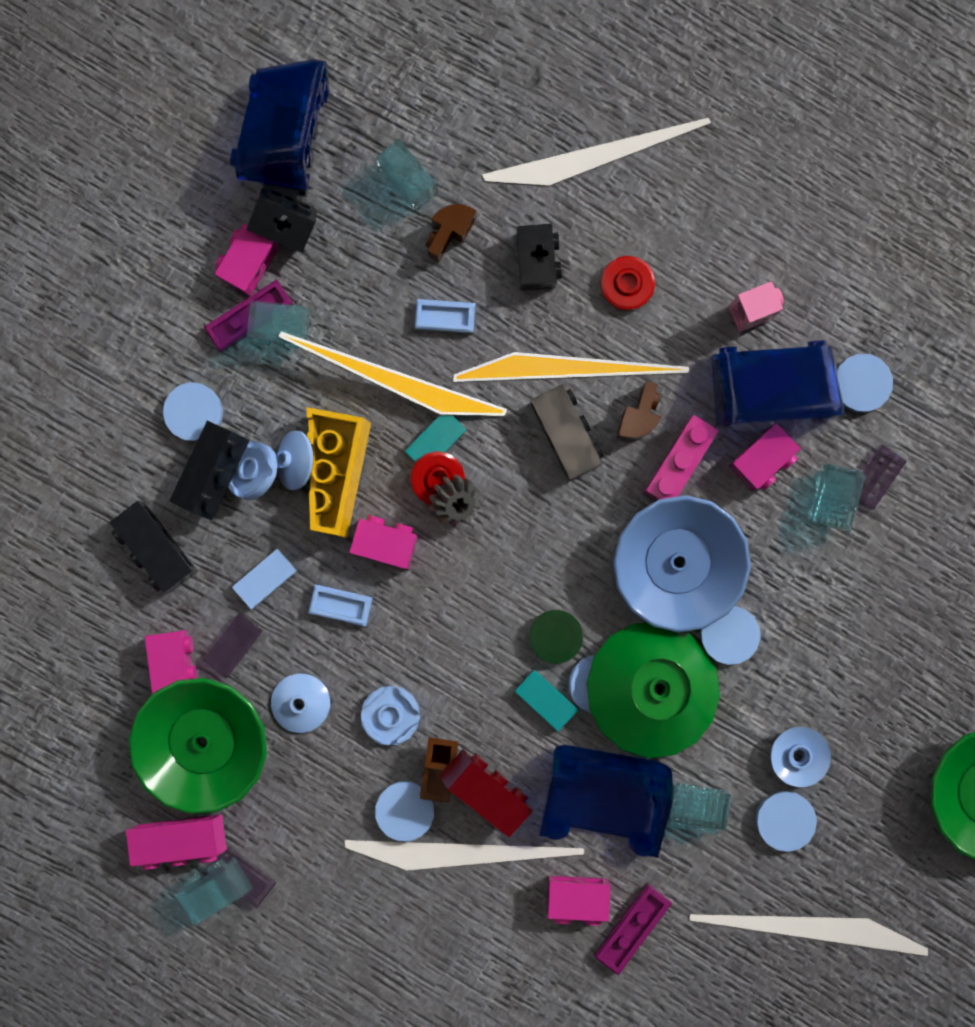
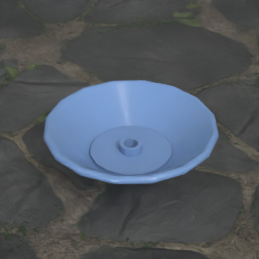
M687 495L659 499L636 513L620 534L613 559L616 586L630 611L652 627L678 633L704 629L728 615L744 594L751 569L748 541L734 517L712 501ZM678 556L684 559L681 566L674 565V559Z

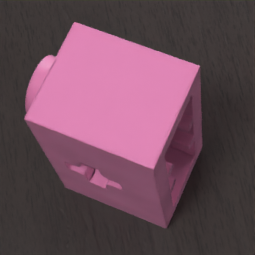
M771 281L738 294L728 308L738 332L741 333L771 321L783 310L784 299L780 289L775 288Z

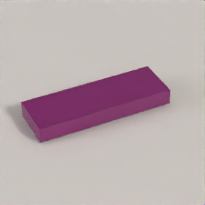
M276 279L204 326V329L219 352L222 353L294 306V304Z
M647 883L594 953V957L615 974L619 975L671 906V900Z

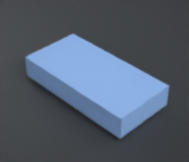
M417 299L415 330L473 334L475 303Z
M276 549L232 588L247 606L253 610L293 576L297 570L283 553Z
M315 584L308 613L366 627L373 597Z

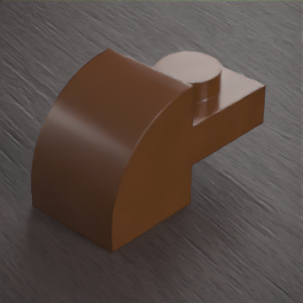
M462 204L448 205L440 209L431 219L432 226L439 231L438 233L433 231L426 243V247L429 248V258L439 263L453 238L464 243L477 219V210Z
M646 381L642 387L637 408L626 406L616 438L637 440L649 434L656 427L661 416L650 413V410H656L659 402L660 393L656 392L658 384Z
M429 737L420 799L450 803L451 792L446 788L439 775L457 756L458 741Z

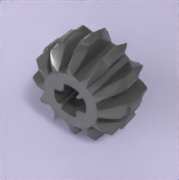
M455 474L451 481L443 477V484L441 486L434 484V489L437 493L429 495L432 502L430 509L434 515H437L441 523L445 524L448 522L455 527L459 520L461 523L466 524V517L469 515L476 517L473 509L481 506L480 501L477 499L480 494L470 479L466 477L462 479L459 475Z

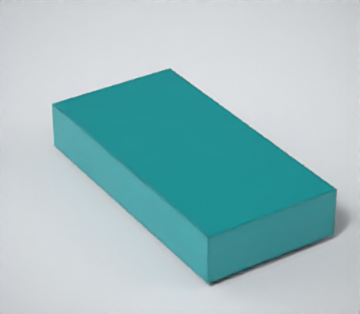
M439 415L407 448L405 453L416 462L417 459L429 452H447L467 429L452 415Z
M535 669L514 690L558 732L578 711L566 697Z

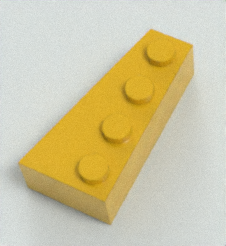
M306 407L309 426L307 437L313 451L309 491L310 530L348 538L371 422L363 417Z

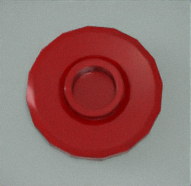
M633 256L618 257L611 261L604 269L600 282L602 294L606 301L616 309L625 311L636 310L647 304L654 293L656 284L654 273L650 266L642 259Z
M433 451L426 453L417 459L411 469L410 483L412 491L419 500L432 505L429 495L437 493L434 489V484L441 486L443 484V477L451 481L455 474L464 479L463 467L455 457L447 452Z

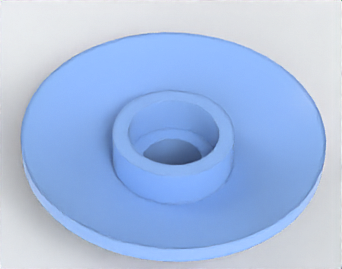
M290 431L283 437L276 456L278 463L277 472L284 487L289 490H298L307 483L313 466V451L308 437L303 432Z
M303 673L290 675L279 682L273 691L271 698L272 713L276 721L288 731L295 733L312 731L324 722L329 713L330 696L328 690L318 678ZM296 699L304 701L303 709L295 708L294 701Z
M793 727L785 730L776 738L771 748L770 759L774 772L782 781L795 787H808L816 784L826 775L831 763V752L826 740L815 730L807 727ZM797 750L803 752V757L799 761H795L793 757L794 752Z

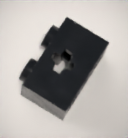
M261 188L249 218L247 230L303 253L315 225L317 211H314L305 202L297 201L295 203L286 199L282 193L276 190L269 189L267 191ZM282 215L287 216L284 221L279 220Z
M552 224L517 226L516 237L521 291L556 288L557 279H562L561 262H555L554 250H559L558 232L553 233ZM536 252H541L542 257H544L542 263H537V258H535Z

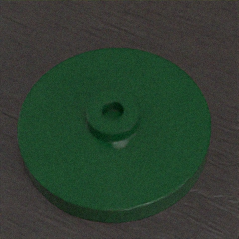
M550 610L542 613L533 622L529 635L530 644L533 651L542 660L555 664L564 663L571 660L579 652L583 642V631L578 620L570 613L562 610Z

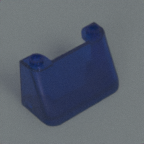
M310 59L258 68L256 73L250 76L249 91L251 93L237 148H232L230 165L235 167L237 179L307 190L310 174H307L306 167L312 158L311 144L320 106L323 107L324 103H327L330 93L327 62Z
M825 340L807 342L808 347L741 352H737V347L719 348V354L711 356L716 426L797 419H827L844 416L843 398L832 346H826Z
M559 745L553 753L539 836L559 840L568 836L570 827L626 837L628 838L629 847L635 854L642 857L658 858L674 800L672 771L667 765L657 761L571 745Z

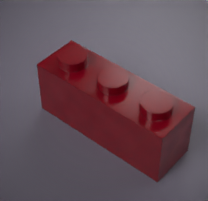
M462 749L439 775V778L450 792L510 838L533 812L526 802L529 797L517 786L513 789L507 785L509 780L497 769L493 773L488 770L489 764L480 755L474 753L471 756Z

